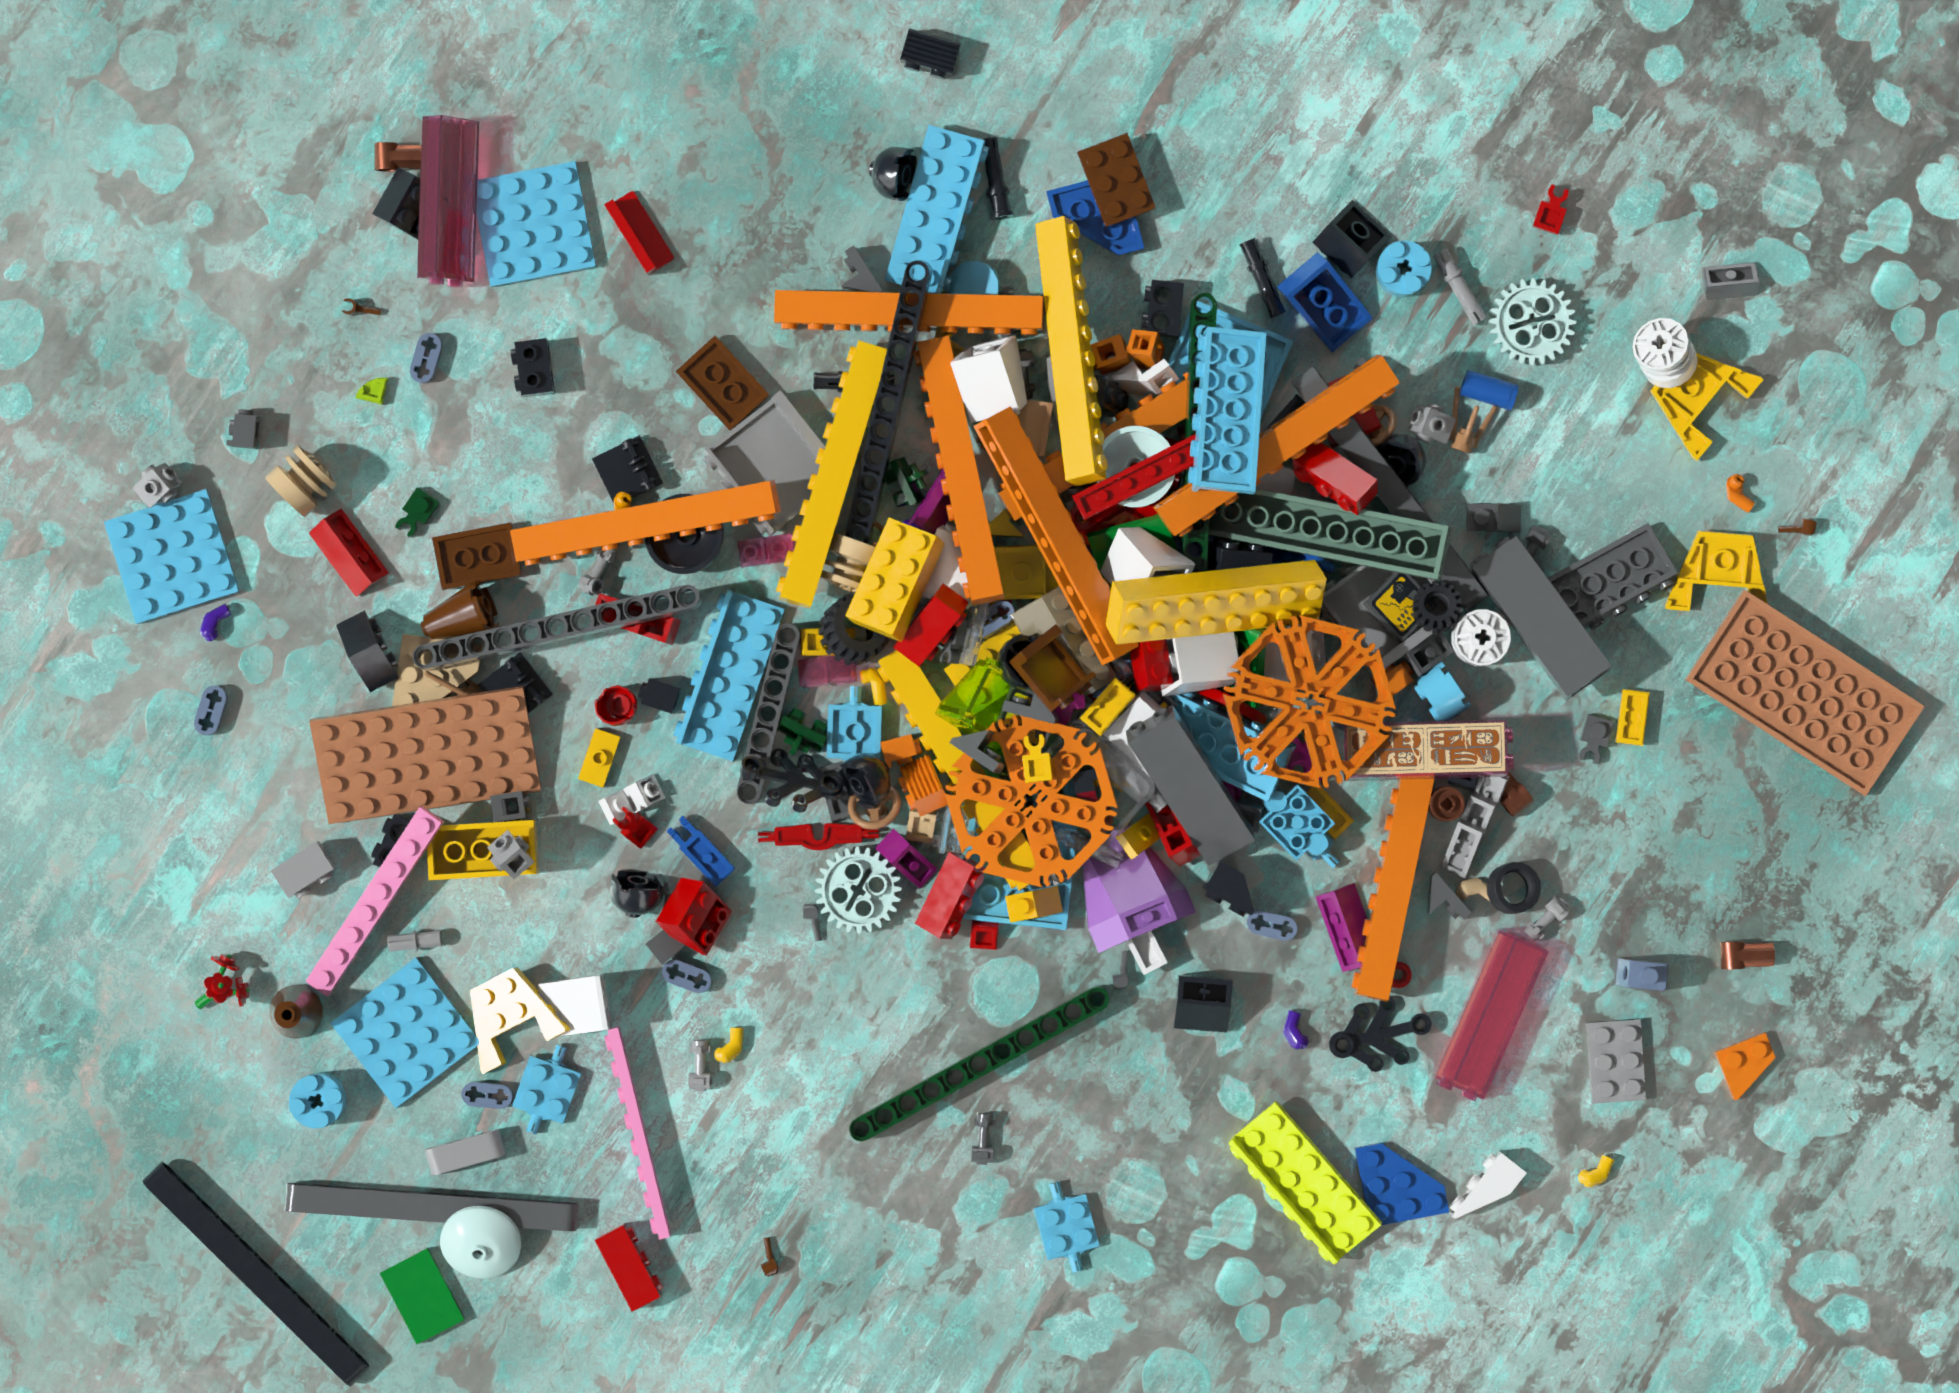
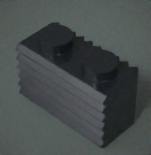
M909 28L900 62L905 63L904 68L919 72L920 68L931 71V76L939 79H945L946 75L952 77L961 43Z

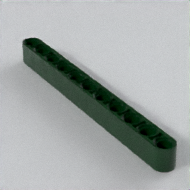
M1200 293L1192 299L1190 304L1185 439L1196 434V430H1192V412L1198 404L1194 403L1193 385L1200 377H1196L1194 358L1197 353L1202 351L1197 349L1198 338L1195 331L1199 325L1216 327L1217 303L1214 296L1209 293ZM1200 298H1205L1210 303V310L1207 313H1201L1197 309L1196 304ZM1189 468L1184 470L1183 486L1188 483ZM1209 519L1202 521L1200 529H1192L1181 538V554L1193 561L1195 564L1194 569L1199 572L1207 571ZM1192 542H1197L1201 546V553L1197 557H1191L1188 554L1187 548Z
M1100 986L1091 987L855 1117L850 1124L849 1132L851 1137L856 1141H866L1097 1014L1109 1004L1108 992ZM1095 991H1100L1105 996L1103 1004L1099 1006H1094L1089 1001L1090 995ZM1071 1004H1076L1081 1008V1014L1076 1019H1071L1066 1015V1009ZM1048 1017H1053L1058 1022L1056 1030L1052 1032H1047L1042 1027L1044 1019ZM1024 1030H1029L1034 1034V1040L1029 1045H1024L1019 1041V1034ZM1005 1043L1009 1045L1011 1052L1007 1057L1000 1058L996 1055L995 1048L998 1044ZM982 1056L986 1059L987 1066L984 1070L977 1071L972 1067L971 1062L975 1057ZM958 1069L963 1073L964 1078L960 1083L953 1084L949 1081L948 1074L951 1070ZM934 1082L938 1084L940 1092L937 1096L930 1097L925 1093L924 1088L928 1083ZM911 1095L916 1099L917 1103L913 1109L906 1110L902 1107L901 1099L904 1096ZM883 1108L889 1109L893 1114L892 1120L887 1123L881 1122L877 1117L878 1111ZM863 1121L868 1124L869 1132L866 1135L859 1136L855 1133L854 1125L857 1122Z

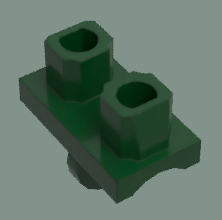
M905 457L889 462L890 466H888L885 482L889 485L898 481L902 490L892 494L896 506H912L921 503L924 499L921 489L927 487L923 477L929 474L928 470L919 471L916 462L908 465Z
M793 708L787 717L784 716L777 730L786 735L783 742L792 746L789 754L794 756L797 750L807 754L810 748L821 752L827 739L825 736L828 724L815 720L811 729L802 725L806 714L797 708Z

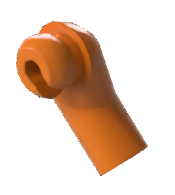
M1734 474L1726 482L1727 498L1737 507L1749 513L1755 502L1743 493V483L1745 482L1743 476Z

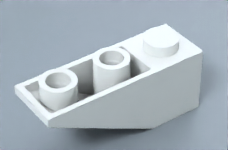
M1500 1151L1496 1155L1491 1153L1483 1163L1485 1169L1479 1176L1475 1174L1467 1183L1468 1191L1463 1197L1458 1195L1449 1207L1452 1211L1449 1215L1456 1219L1511 1194L1527 1172Z

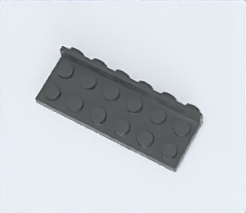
M1647 523L1548 577V580L1584 629L1590 627L1593 630L1601 626L1605 622L1604 619L1613 614L1614 617H1617L1628 610L1627 606L1634 602L1641 604L1652 597V592L1658 589L1665 591L1675 584L1674 580H1676L1678 572L1651 526Z

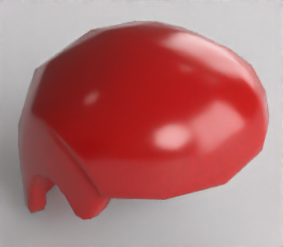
M620 685L605 688L594 703L596 715L602 722L612 726H622L631 721L638 708L637 698L629 688Z

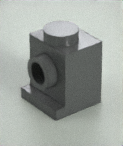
M237 409L234 420L231 419L229 423V435L233 436L232 440H227V446L257 449L260 417L253 415V410Z
M523 791L490 796L494 822L528 818L527 812H532L530 796H524ZM511 801L517 804V809L514 812L509 811L507 807Z

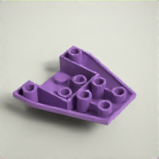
M1131 824L1107 833L1112 835L1082 865L1088 930L1098 953L1196 913L1186 887L1150 846L1132 860L1130 859L1116 837L1132 826ZM1090 840L1081 844V850L1090 842Z

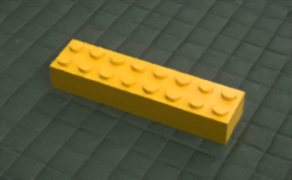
M1315 560L1112 581L1106 627L1117 645L1267 628L1272 622L1277 627V620H1282L1284 626H1289L1292 624L1290 616H1296L1298 624H1300L1298 615L1319 620L1327 578Z

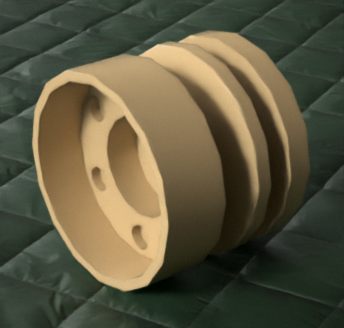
M297 445L293 451L300 460L296 462L290 455H287L285 459L291 466V469L286 471L277 465L265 479L297 512L306 517L317 506L311 494L315 491L319 495L326 497L328 494L321 484L324 482L333 490L337 483L333 480L330 471L319 459Z
M834 533L829 551L838 557L836 561L825 560L824 564L834 569L832 573L822 570L820 577L832 586L856 593L876 547Z

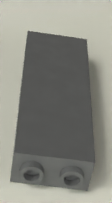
M1517 536L1511 540L1509 537H1506L1496 544L1497 550L1489 555L1485 552L1473 561L1475 565L1472 566V573L1567 701L1609 672L1612 665Z
M1173 705L1157 710L1152 717L1143 722H1135L1126 730L1129 746L1208 866L1255 841L1253 829Z

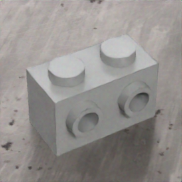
M316 841L272 869L271 872L288 898L295 895L299 899L311 891L308 886L316 881L322 884L332 878L333 874L331 872L337 868L320 841Z

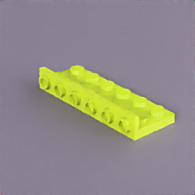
M1277 1100L1237 1132L1229 1141L1230 1150L1233 1155L1239 1160L1242 1159L1248 1165V1171L1251 1176L1256 1180H1261L1266 1186L1267 1194L1273 1200H1278L1284 1207L1285 1215L1300 1225V1230L1304 1237L1309 1241L1313 1240L1319 1247L1320 1255L1326 1261H1331L1334 1265L1337 1264L1342 1256L1381 1226L1382 1221Z

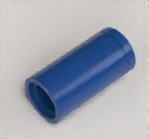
M1467 369L1459 395L1511 411L1519 385Z

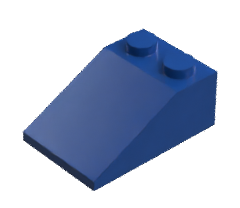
M1318 252L1277 286L1292 307L1332 353L1373 319L1331 264Z

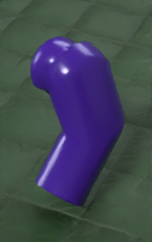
M226 603L204 615L200 634L206 641H214L218 637L216 630L218 622L232 615Z
M1289 1010L1283 1034L1292 1048L1305 1049L1309 1044V1040L1298 1028L1302 1013Z

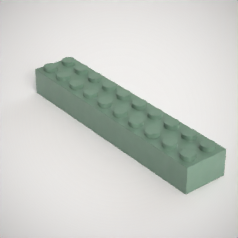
M1256 489L1254 494L1237 493L1238 499L1227 506L1224 503L1215 508L1216 513L1209 518V536L1259 544L1265 547L1438 581L1442 580L1452 528L1446 525L1362 510L1357 516L1351 511L1343 510L1338 504ZM1202 519L1192 524L1193 530L1201 528Z

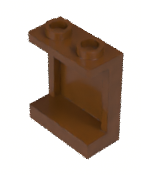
M1057 624L1029 644L1010 661L1011 665L1050 712L1058 706L1062 710L1075 700L1072 696L1077 692L1081 696L1093 686L1089 681L1096 676L1094 671L1086 675L1056 638L1063 632Z

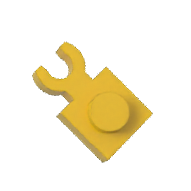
M1043 734L1039 735V744L1037 746L1031 745L1030 736L1024 737V745L1030 751V755L1022 756L1025 783L1053 780L1051 753L1042 752L1046 744Z

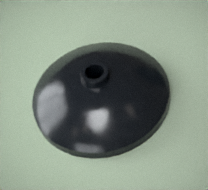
M676 494L662 501L691 496L692 494ZM721 523L722 528L706 531L705 526L695 528L696 533L692 534V538L688 541L685 540L684 536H680L678 531L669 533V539L654 541L653 536L644 538L645 545L651 558L661 568L675 574H693L708 567L718 556L724 540L723 523Z

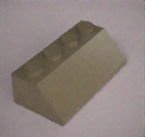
M1060 586L1010 614L1020 633L1027 636L1040 637L1057 624L1063 632L1056 638L1086 675H1089L1092 671L1096 674L1089 681L1093 686L1083 693L1084 697L1109 684L1115 677L1117 678L1109 663L1104 665L1100 663Z

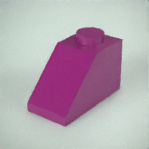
M894 828L875 847L919 889L938 870Z

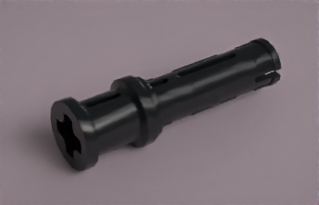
M992 137L984 138L983 140L986 141L985 146L989 147L985 168L989 186L986 196L990 198L992 209L990 219H1007L1013 217L1014 213L1010 211L1008 199L1010 190L1005 186L998 139L997 137H993V139Z

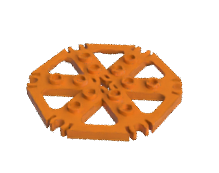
M1298 615L1300 619V627H1298L1296 616H1290L1292 623L1290 628H1285L1282 620H1277L1276 626L1279 630L1277 632L1275 623L1272 622L1232 664L1230 668H1234L1240 671V673H1227V676L1233 677L1236 680V684L1232 688L1224 686V690L1234 693V696L1223 694L1240 755L1250 748V751L1244 755L1243 759L1248 761L1254 755L1258 758V763L1253 767L1254 770L1258 771L1266 764L1260 774L1321 788L1319 785V777H1321L1322 786L1327 788L1329 787L1327 779L1330 775H1334L1336 782L1340 784L1343 778L1339 772L1342 771L1344 781H1347L1388 738L1389 735H1384L1379 730H1392L1391 727L1383 724V719L1385 716L1395 717V713L1385 711L1384 708H1396L1379 649L1376 648L1375 652L1369 656V652H1372L1376 645L1370 643L1366 648L1361 646V640L1366 636L1364 633L1358 634L1353 640L1354 635L1360 630ZM1312 630L1335 635L1342 642L1341 648L1317 673L1306 638V634ZM1273 642L1279 646L1289 682L1251 672L1249 668L1250 662L1268 643ZM1362 666H1368L1372 670L1378 691V698L1372 703L1337 695ZM1297 689L1303 690L1304 693L1297 692ZM1312 694V699L1322 703L1323 706H1310L1308 710L1306 709L1307 704L1296 700V697L1303 699L1308 698ZM1243 701H1252L1280 708L1282 711L1257 737L1251 738L1245 732L1239 706ZM1293 705L1300 706V709L1293 708ZM1330 721L1363 729L1368 734L1366 743L1347 761L1340 759ZM1303 730L1312 762L1311 770L1307 773H1301L1279 767L1276 763V757Z
M1013 715L1012 727H1006L1004 720L999 719L1000 732L996 728L995 721L986 729L994 731L988 743L995 741L1000 744L1011 781L974 772L971 768L973 758L964 753L951 766L960 769L962 772L949 771L948 774L957 778V785L945 786L948 791H956V795L945 792V796L962 853L971 846L972 850L967 852L965 858L969 859L973 854L980 856V862L975 866L977 869L983 867L988 862V866L982 871L983 873L1043 887L1041 876H1044V884L1050 886L1049 877L1051 874L1058 875L1060 883L1064 882L1065 876L1061 871L1064 869L1069 880L1112 835L1102 832L1101 829L1114 830L1115 826L1108 825L1105 818L1108 815L1117 816L1118 813L1114 810H1107V806L1118 809V805L1101 748L1092 755L1091 751L1095 750L1098 743L1094 742L1090 747L1083 745V739L1087 736L1086 732L1081 733L1075 739V735L1081 730L1080 728L1060 723L1052 724L1021 716L1022 725H1019L1018 716ZM1034 729L1060 735L1064 739V746L1051 759L1053 780L1025 783L1022 756L1030 755V751L1024 745V737L1028 736V733ZM1084 765H1091L1095 769L1102 796L1099 801L1093 802L1058 792ZM1041 789L1042 792L1036 799L1037 807L1031 805L1021 811L1027 802L1026 794L1032 796ZM970 799L1005 809L979 836H971L965 825L961 804L964 800ZM1020 799L1021 802L1015 806L1016 802ZM1052 820L1086 828L1090 831V842L1073 859L1066 860L1062 857ZM1024 828L1035 862V866L1030 872L1002 866L998 861V855Z

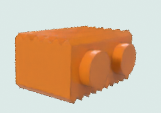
M929 755L900 766L899 769L903 777L898 778L903 792L910 793L905 797L911 811L917 809L921 817L948 805L944 789Z

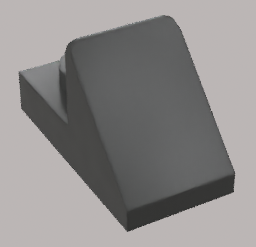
M853 245L845 250L847 256L844 259L845 264L851 273L857 271L858 275L842 284L841 287L857 292H883L855 246Z
M1468 503L1467 531L1521 532V505Z
M1439 629L1437 634L1433 633L1404 655L1417 675L1421 676L1455 651Z
M1035 693L1033 694L1031 705L1028 704L1029 699L1013 696L1012 700H1004L1002 711L1052 724L1059 723L1060 717L1055 709L1050 712Z
M986 730L955 737L949 742L994 773L1000 774L1005 764L999 761L1001 757L999 754L989 748L984 751L994 731Z
M1436 872L1432 873L1429 882L1427 913L1431 914L1446 901L1448 905L1445 906V909L1454 919L1460 917L1462 920H1465L1472 912Z

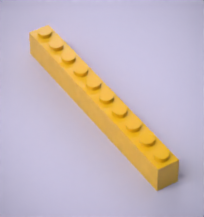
M1061 216L1036 223L1035 226L1065 481L1080 486L1106 479L1105 470H1107L1108 464L1103 454L1102 446L1104 434L1100 429L1099 421L1101 408L1097 403L1096 392L1098 391V383L1093 371L1095 357L1090 346L1092 332L1088 326L1087 315L1089 314V307L1084 295L1086 281L1082 275L1081 264L1083 263V256L1078 245L1080 231L1076 222Z
M858 340L856 347L850 346L846 361L851 362L848 372H842L838 385L843 390L840 398H834L831 412L835 413L832 423L827 422L823 438L827 439L825 449L819 448L815 460L816 464H820L817 475L812 473L807 489L812 490L809 500H803L799 514L804 516L801 526H795L791 539L796 541L793 551L788 550L783 565L788 567L785 577L780 576L776 592L780 593L779 600L808 609L812 606L879 386L887 352L885 348Z
M895 650L878 661L880 668L877 669V672L884 683L889 681L893 686L894 691L891 694L898 706L904 704L909 712L905 715L907 721L913 729L918 727L923 736L919 740L927 752L929 750L933 751L937 758L933 760L940 774L946 772L950 779L947 785L955 786L958 783L957 778L948 774L949 771L962 772L960 769L951 766L964 752L949 742L952 738L962 735L921 668ZM973 759L971 762L972 770L985 774L979 762ZM970 799L964 800L965 804L961 806L969 820L974 818L979 827L975 829L978 836L1005 809ZM1020 832L998 855V861L1005 867L1030 872L1033 870L1035 862L1030 845L1023 833ZM1005 878L1010 888L1016 887L1019 892L1031 885Z

